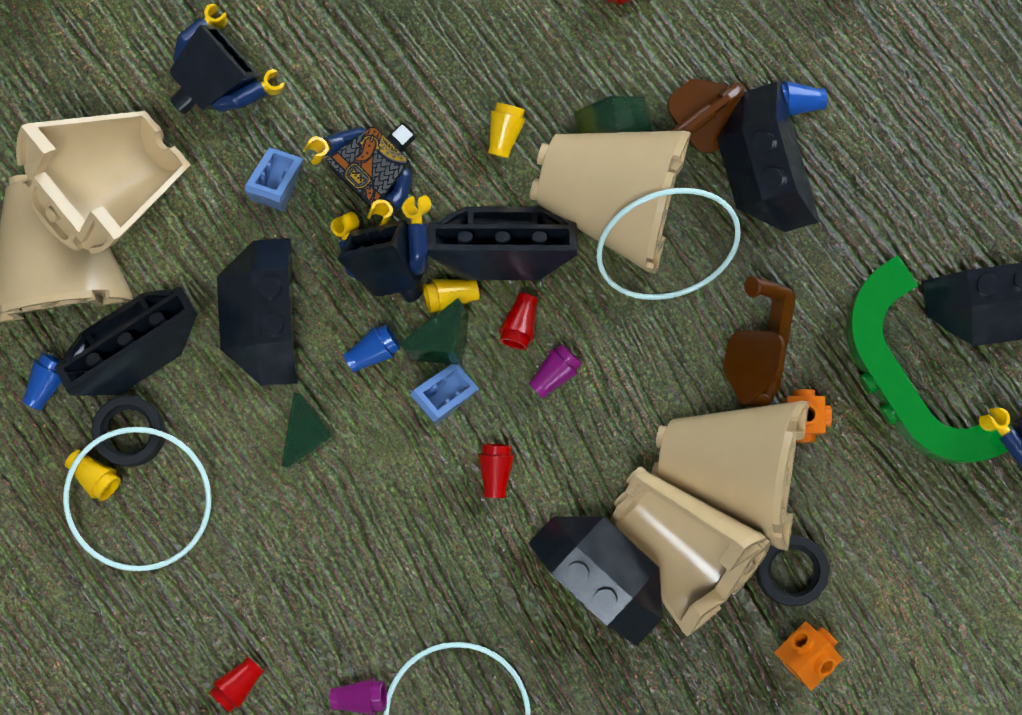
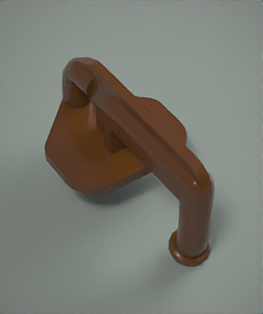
M700 79L689 80L674 91L668 99V113L677 125L670 131L691 132L689 142L701 153L709 154L719 149L717 136L739 102V99L744 95V85L740 82L727 85Z
M749 276L744 283L746 294L752 298L762 295L772 299L767 331L741 330L733 334L727 344L723 371L741 404L761 407L769 405L780 388L795 306V295L789 287L758 278L757 276Z

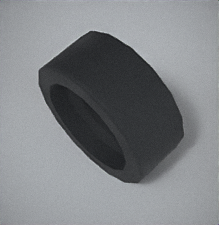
M129 395L112 398L102 405L94 416L91 428L92 439L95 440L106 434L109 422L120 411L129 409L138 411L146 417L150 428L166 433L164 419L156 407L142 398ZM150 434L146 445L133 453L119 452L113 448L108 439L95 447L100 455L111 463L135 467L144 465L155 458L163 447L165 438Z
M793 535L790 536L788 549L804 552L809 556L814 567L813 580L806 589L798 593H788L775 585L771 578V564L776 555L783 550L771 545L764 560L756 570L758 585L765 596L777 604L790 607L807 605L817 599L827 586L830 573L827 557L820 546L809 538Z

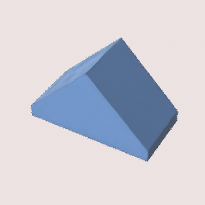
M269 147L245 185L244 191L250 200L285 212L300 172L303 158Z
M455 361L414 389L410 395L433 424L437 426L474 395L479 388Z

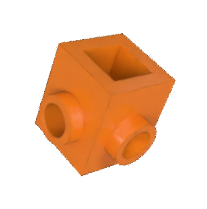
M793 390V396H787L782 400V403L807 401L809 402V409L812 414V420L806 422L804 439L797 440L796 443L816 442V437L826 434V427H831V405H825V396H815V390Z
M806 621L796 631L791 633L788 639L774 652L789 672L810 691L825 677L829 676L843 660L834 648L838 643L835 638L823 627L817 631Z

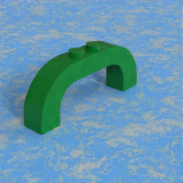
M899 255L895 256L877 268L864 280L853 296L846 320L847 343L852 358L861 372V375L858 377L862 386L868 394L874 393L882 406L879 407V411L887 424L890 426L894 424L911 446L932 459L951 464H971L992 459L1007 452L1008 450L999 440L1002 436L997 430L985 431L980 426V423L970 428L959 429L949 427L937 420L929 411L887 346L883 334V322L887 310L892 303L918 286Z

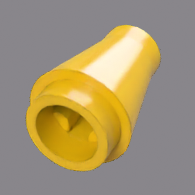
M496 103L495 111L491 110L489 154L509 158L511 149L526 121L523 118L525 109L504 103Z
M432 279L431 283L423 285L424 299L429 313L437 312L438 315H441L480 298L476 280Z
M80 449L71 453L65 461L67 469H70L72 463L81 452ZM88 455L83 457L73 474L90 498H97L100 501L107 500L117 490L121 482L114 468Z

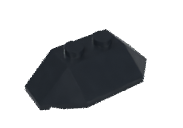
M777 81L745 91L717 136V142L736 208L783 232L819 223V216L781 82Z
M464 207L446 215L439 221L429 222L428 255L465 280H541L577 256V223L570 220L565 221L560 216L541 207Z
M291 239L255 240L217 276L220 350L261 386L298 384Z
M1022 263L965 270L921 281L926 318L935 324H939L971 347L1022 340Z
M175 287L172 290L144 292L82 331L68 349L64 360H60L55 369L69 395H120L182 355L197 312L182 287Z
M553 516L528 543L558 581L606 626L636 646L662 620L660 567L607 517Z

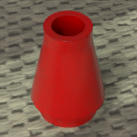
M527 293L517 294L513 306L498 330L501 334L499 341L502 344L517 350H527L529 343L534 341L538 298Z
M482 444V452L478 453L484 486V497H506V489L515 456L511 454V445Z
M247 657L241 664L212 683L214 687L208 693L228 713H231L236 707L240 709L264 671L251 658Z

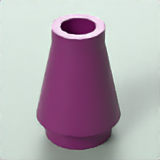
M560 344L556 350L554 348L551 349L536 375L528 384L542 398H545L550 392L579 373L577 369L582 365V362L567 347Z
M370 678L346 686L331 688V709L377 715L378 712L385 711L387 707L385 682Z

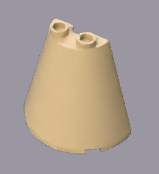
M146 111L27 123L20 127L16 144L17 165H24L27 181L23 182L22 185L39 219L63 244L76 251L81 249L89 250L90 254L102 252L113 246L190 167V163L175 146L169 148L163 143L164 134L161 127L155 123Z
M653 131L555 134L550 144L542 143L537 164L542 165L539 179L535 178L533 181L530 199L536 200L540 206L560 216L565 221L570 220L577 223V229L599 242L608 223L623 208L648 194L674 188L676 176L683 168L691 132ZM672 194L649 200L630 210L612 227L604 245L645 271L656 274L666 239L662 234Z
M15 175L8 178L9 186L5 190L0 220V323L25 319L24 312L91 302L96 307L129 302L133 299L111 248L99 253L90 254L89 250L81 249L76 251L63 244L45 227L32 208L22 185L23 182L27 181L26 175Z
M796 401L672 419L668 426L661 425L658 429L656 446L660 448L659 462L654 463L651 474L764 534L770 541L771 546L788 551L793 513L787 512L796 442L797 440L804 439L809 402Z
M639 467L628 477L626 482L629 485L626 491L614 502L616 509L610 521L660 567L661 600L682 632L688 637L722 609L720 605L727 601L731 594L736 595L764 560L770 548V541L764 534L650 474L643 467Z

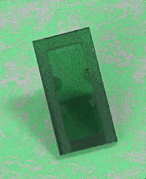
M609 96L573 113L578 134L652 132L645 97Z
M457 298L400 343V346L411 361L462 365L469 315L463 304Z
M294 393L281 463V466L286 469H294L334 440L309 402L300 393Z

